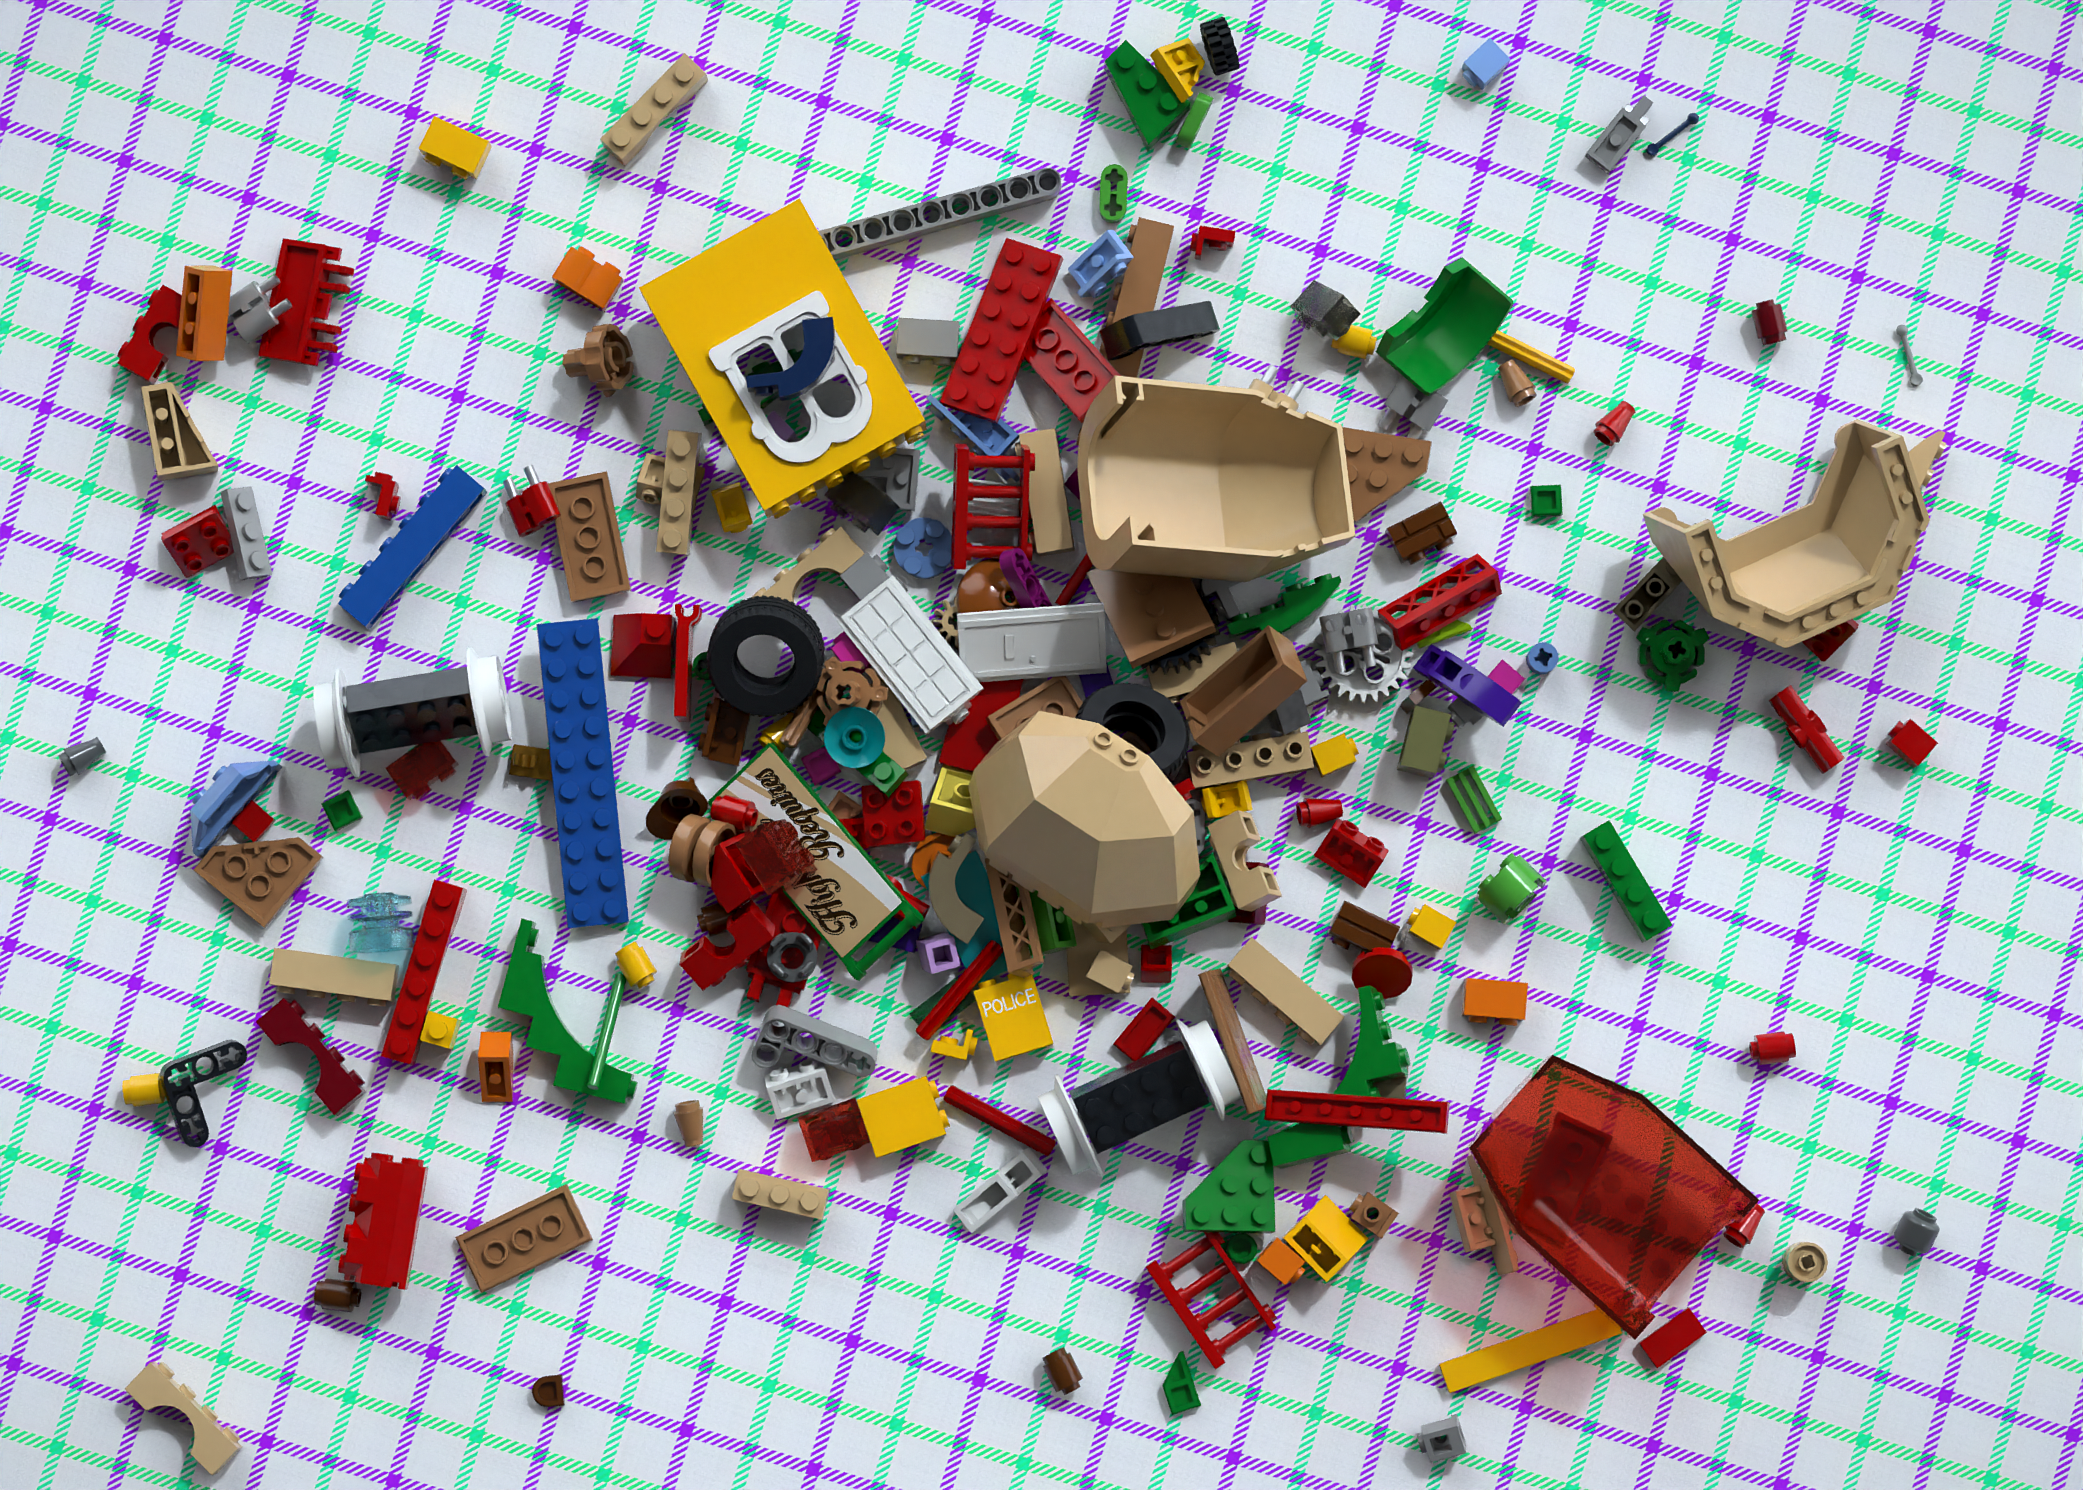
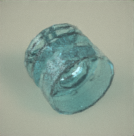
M386 892L364 894L356 899L347 900V908L361 909L359 914L348 915V920L362 923V929L349 932L350 953H376L413 949V928L399 926V920L413 916L412 911H398V906L412 904L411 896Z

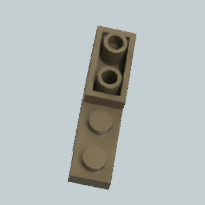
M1663 557L1612 611L1635 632L1682 582V579Z

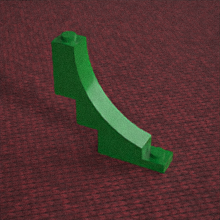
M521 918L498 1008L532 1016L533 1019L526 1047L561 1056L553 1086L627 1104L628 1099H634L638 1082L633 1081L634 1074L619 1070L605 1063L599 1089L593 1090L587 1087L594 1055L575 1039L561 1020L548 989L544 956L529 952L530 946H536L539 930L535 929V922Z

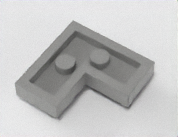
M896 448L897 452L885 459H881L880 456L869 462L871 464L869 468L857 474L860 477L887 479L885 509L915 512L920 450Z

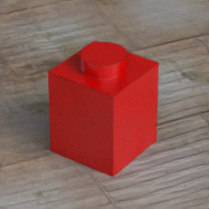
M1911 719L1907 720L1904 724L1898 721L1888 732L1891 739L1886 743L1912 768L1917 767L1938 744L1937 741Z

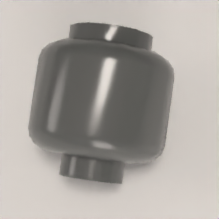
M1915 1208L1914 1211H1906L1894 1232L1895 1239L1900 1243L1899 1249L1911 1256H1916L1917 1252L1928 1253L1940 1231L1936 1223L1937 1218L1919 1208Z

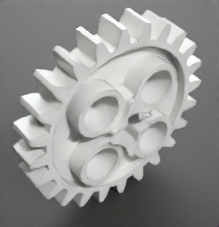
M1363 604L1362 609L1367 608L1366 604ZM1350 606V611L1356 610L1354 606ZM1376 606L1372 611L1377 637H1387L1391 643V647L1387 651H1380L1373 645L1374 656L1390 659L1389 663L1375 659L1376 665L1382 669L1381 679H1369L1366 674L1365 661L1359 660V654L1349 651H1343V657H1348L1352 660L1353 669L1349 672L1336 673L1332 653L1325 652L1323 638L1316 640V643L1323 647V649L1314 652L1315 656L1322 657L1323 659L1315 665L1316 668H1325L1326 670L1321 675V678H1330L1332 680L1328 685V689H1332L1336 685L1339 687L1338 697L1342 696L1345 691L1348 692L1349 702H1352L1355 695L1360 696L1362 704L1365 703L1367 695H1370L1374 702L1378 701L1379 692L1386 698L1389 697L1388 687L1390 686L1397 691L1400 687L1396 679L1403 681L1407 679L1402 669L1408 670L1412 667L1411 664L1405 662V659L1413 657V652L1401 651L1395 645L1392 629L1378 616L1377 610H1379V606ZM1361 647L1353 648V650L1360 651L1362 649Z

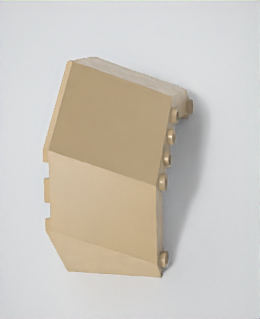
M1858 419L1841 426L1835 433L1834 443L1836 448L1811 503L1726 541L1717 537L1711 520L1706 519L1691 526L1677 520L1672 510L1666 507H1658L1643 514L1651 541L1711 617L1783 648L1791 647L1895 599L1899 590L1897 585L1903 572H1907L1917 550L1915 545L1921 532H1925L1930 521L1904 437Z

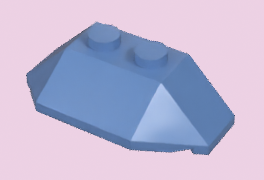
M271 760L232 763L228 767L222 766L212 779L215 782L208 790L202 789L194 797L192 803L195 805L190 809L192 847L193 853L197 857L203 859L231 827V822L280 771L282 766L278 762Z

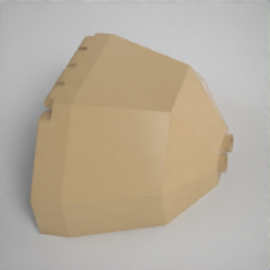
M1038 711L998 741L974 769L968 788L979 846L984 851L985 857L990 859L989 865L1006 876L1011 873L1013 875L1012 880L1033 893L1037 890V896L1056 909L1063 907V913L1080 925L1086 922L1087 924L1093 923L1099 928L1171 920L1194 892L1200 877L1194 811L1150 756L1099 723Z

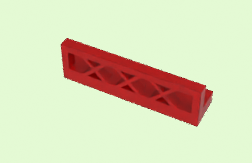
M1477 553L1377 610L1378 616L1392 629L1395 645L1403 651L1501 595L1502 590L1498 571ZM1476 566L1482 570L1477 574H1466L1467 571ZM1446 583H1457L1451 589L1441 588ZM1422 597H1432L1426 603H1416ZM1397 611H1407L1405 615L1396 620L1391 616Z

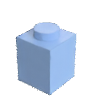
M1489 38L1464 61L1461 68L1464 71L1462 75L1473 87L1478 85L1483 90L1509 65L1511 59Z

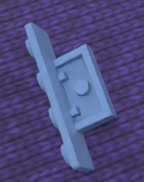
M931 394L926 398L932 404L928 409L941 421L946 417L953 424L950 430L962 441L968 437L975 444L972 450L977 455L1003 456L1019 438V435L1001 418L998 424L960 411L954 416ZM994 468L1005 481L1010 477L1016 483L1020 480L1018 474L1011 468Z

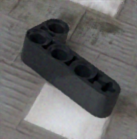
M1204 301L1134 314L1105 327L1099 333L1108 361L1127 357L1141 349L1206 337L1220 331L1211 301Z

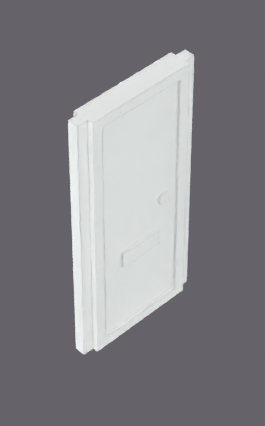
M894 575L837 620V623L926 734L937 728L984 689Z
M1103 602L957 613L959 658L979 682L1107 673Z

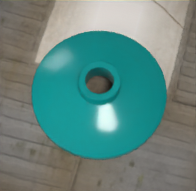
M848 707L835 713L828 721L824 732V743L829 755L837 763L849 768H861L871 764L880 756L885 745V730L880 719L873 712L862 707ZM852 731L860 732V741L855 742L851 739L850 734Z

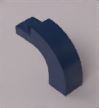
M833 317L802 320L804 347L798 361L789 369L781 372L746 376L748 392H754L755 396H768L773 394V390L778 389L780 400L785 401L801 396L816 386L828 371L835 352L836 340Z

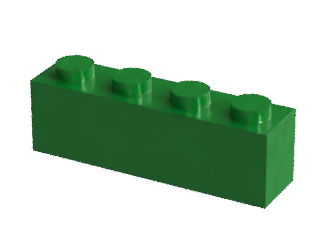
M1610 820L1580 837V840L1642 943L1672 926V923Z

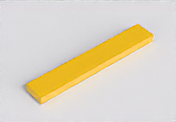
M1609 1304L1439 1363L1448 1392L1452 1393L1622 1334L1623 1330L1614 1304Z

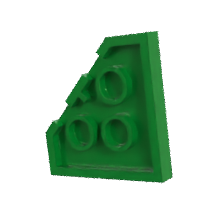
M1242 1140L1223 1161L1182 1201L1183 1232L1267 1234L1276 1232L1274 1167L1268 1140Z

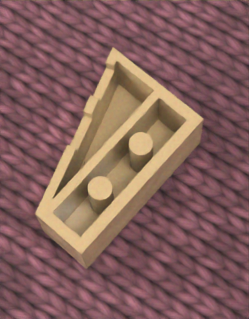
M172 382L141 387L158 482L218 472V464L209 451Z

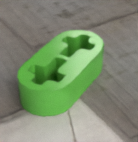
M1199 92L1177 137V144L1188 149L1191 148L1214 98Z
M1116 164L1105 167L1101 173L1099 211L1102 219L1108 223H1118L1125 217L1127 208L1128 176L1125 169ZM1111 172H1117L1118 177L1123 178V181L1117 182V191H1111V182L1105 179L1111 176ZM1110 197H1116V206L1122 208L1121 211H1116V216H1110V212L1104 210V207L1110 205Z

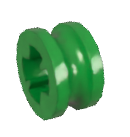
M702 652L694 659L693 670L700 679L710 680L708 672L702 674L700 672L702 668L698 667L700 661H707V652Z

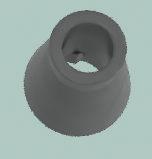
M98 737L63 749L64 752L58 755L71 777L76 773L80 775L95 760L105 754L106 751Z

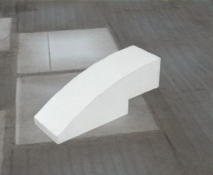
M1028 1147L957 1205L953 1211L968 1230L973 1233L1048 1170Z

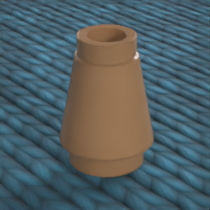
M1509 360L1499 366L1498 370L1508 400L1513 402L1515 407L1525 405L1537 396L1534 391L1536 386L1514 360Z
M699 1100L675 1104L676 1111L673 1114L685 1146L690 1147L703 1144V1107H700Z

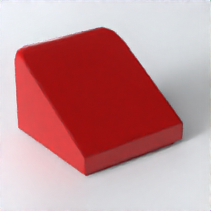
M1141 945V982L1170 983L1172 976V945H1162L1152 950L1149 945Z

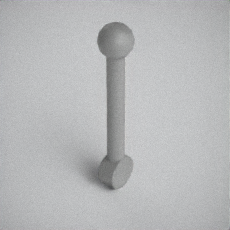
M1899 325L1896 332L1901 336L1912 374L1910 383L1913 386H1918L1922 383L1923 378L1916 370L1907 338L1908 328L1905 325Z

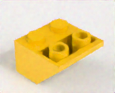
M1326 1195L1282 1237L1325 1282H1328L1369 1239Z

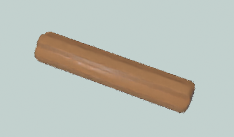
M825 668L822 669L821 677L826 672ZM816 688L812 696H809V699L803 705L798 706L780 738V742L791 749L797 747L819 707L817 698L821 695L825 696L826 691L822 692Z

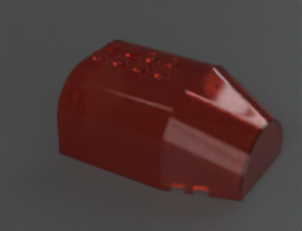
M1550 1055L1542 1061L1513 1090L1484 1123L1468 1145V1149L1512 1233L1622 1333L1633 1340H1636L1656 1317L1650 1310L1659 1297L1703 1247L1729 1223H1740L1759 1201L1754 1194L1643 1094L1625 1088L1554 1055Z

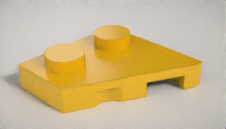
M1189 37L1157 48L1152 52L1150 57L1154 61L1156 69L1164 76L1181 103L1185 102L1193 94L1191 88L1198 82L1199 72L1203 69L1205 61Z

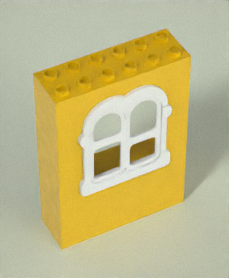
M800 198L639 287L644 300L767 518L774 516L777 519L791 511L790 505L799 500L802 504L812 500L817 496V490L825 486L831 489L844 481V475L851 471L858 474L871 466L869 462L880 456L881 459H885L897 452L896 446L907 441L908 445L912 444L924 436L922 432L927 430L924 417ZM833 317L836 340L835 361L830 365L828 371L816 386L799 396L810 416L811 429L808 435L801 441L795 443L786 442L775 433L760 406L761 401L768 396H755L754 392H748L746 380L738 368L736 360L745 353L766 343L771 346L783 371L794 365V362L781 341V334L801 323L802 320ZM842 374L847 378L854 390L856 397L855 405L846 416L834 418L822 412L812 395V391L817 386Z

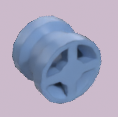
M1546 642L1534 645L1526 657L1529 669L1539 675L1551 672L1559 660L1556 648Z

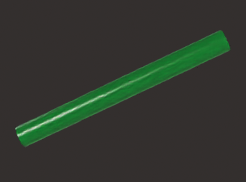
M621 973L615 974L587 1087L593 1090H598L626 984V978Z

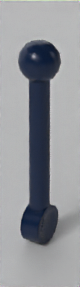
M1690 113L1687 120L1656 144H1649L1646 149L1647 154L1650 156L1657 155L1660 147L1690 124H1697L1699 116L1696 113Z

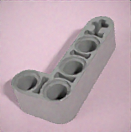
M775 1005L769 1008L755 1037L751 1056L757 1066L771 1068L778 1062L785 1047L855 1076L866 1077L875 1070L878 1050L874 1042L786 1006ZM779 1021L783 1023L784 1026L777 1027L774 1026L772 1022ZM806 1032L813 1037L804 1038L800 1034ZM830 1044H837V1045H839L841 1048H840V1049H832V1048H830L828 1045H830ZM766 1046L771 1048L773 1051L765 1052L761 1050V1047Z

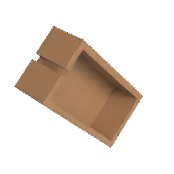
M1268 625L1185 696L1180 703L1186 719L1189 720L1188 725L1194 741L1219 757L1289 696L1299 690L1307 682V678L1293 643Z

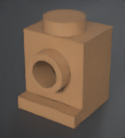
M1366 1192L1364 1197L1358 1194L1349 1207L1353 1211L1350 1218L1379 1238H1383L1399 1214L1369 1192ZM1371 1207L1376 1208L1378 1211L1377 1218L1373 1220L1367 1217V1210Z

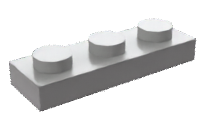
M252 487L226 489L220 492L240 579L264 578L272 575Z

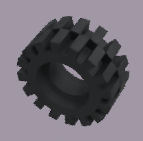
M1220 17L1201 23L1202 41L1215 76L1239 69L1237 49L1225 18Z

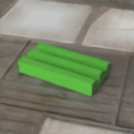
M1474 766L1446 779L1474 834L1502 820ZM1470 775L1493 816L1492 818L1488 819L1466 776ZM1456 781H1461L1483 823L1478 825L1455 783Z

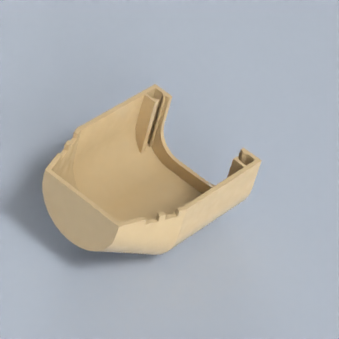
M1114 376L1091 403L1083 422L1078 447V482L1083 531L1087 553L1092 564L1097 569L1104 571L1248 582L1346 545L1356 535L1342 425L1309 411L1305 414L1289 408L1290 403L1281 400L1277 404L1265 399V393L1256 389Z

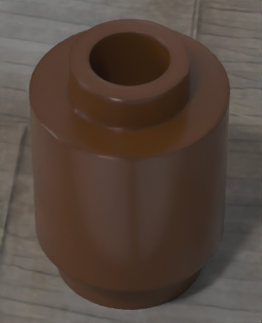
M718 902L700 908L702 914L697 915V920L701 932L708 931L710 937L727 932L728 917L738 909L727 913Z
M326 1278L325 1281H318L316 1284L314 1303L315 1305H320L322 1309L352 1312L354 1307H359L362 1292L361 1289L357 1288L356 1282Z
M1064 1347L1042 1358L1045 1363L1043 1368L1056 1392L1062 1390L1063 1394L1066 1395L1081 1387L1078 1381L1082 1380L1083 1377L1071 1353H1067Z

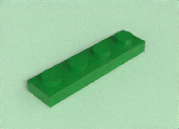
M818 707L807 729L824 743L826 726L823 723L825 715L820 707ZM851 732L850 737L853 741L858 742L861 740L860 732ZM883 751L871 764L861 768H854L888 797L909 775L906 770Z

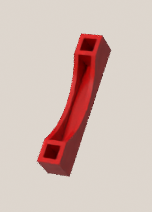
M435 879L433 881L381 1054L382 1057L415 1066L422 1043L420 1040L421 1033L430 1009L437 979L467 893L465 888Z

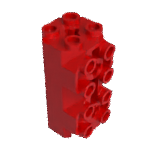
M372 1152L371 1158H365L363 1163L356 1164L354 1181H358L357 1193L351 1194L349 1202V1212H355L353 1224H346L343 1242L348 1243L346 1254H341L338 1273H343L344 1280L353 1281L355 1278L357 1283L391 1288V1286L397 1287L399 1283L398 1289L407 1290L428 1167H423L424 1160L402 1157V1161L399 1163L393 1162L394 1155Z

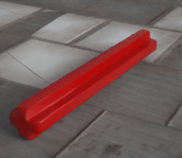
M991 940L916 1028V1033L927 1041L933 1036L1003 953L1004 950L1001 945Z
M954 1085L948 1088L944 1096L945 1102L1045 1156L1051 1154L1056 1144L1054 1139Z

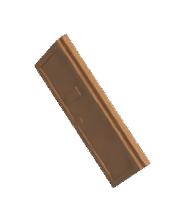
M1221 968L1200 973L1198 976L1248 1114L1263 1110L1266 1107V1094Z

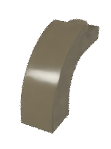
M965 832L962 837L956 835L947 849L951 852L949 857L939 851L935 855L929 872L928 890L932 907L941 923L950 933L968 944L984 920V917L966 906L959 899L955 888L956 873L977 841Z

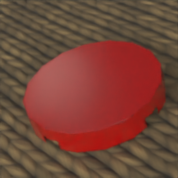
M1377 947L1372 948L1371 952L1366 954L1363 952L1357 956L1352 965L1351 979L1355 988L1358 989L1370 985L1376 988L1377 992H1381L1384 999L1397 997L1408 989L1412 983L1413 967L1402 952L1392 948Z

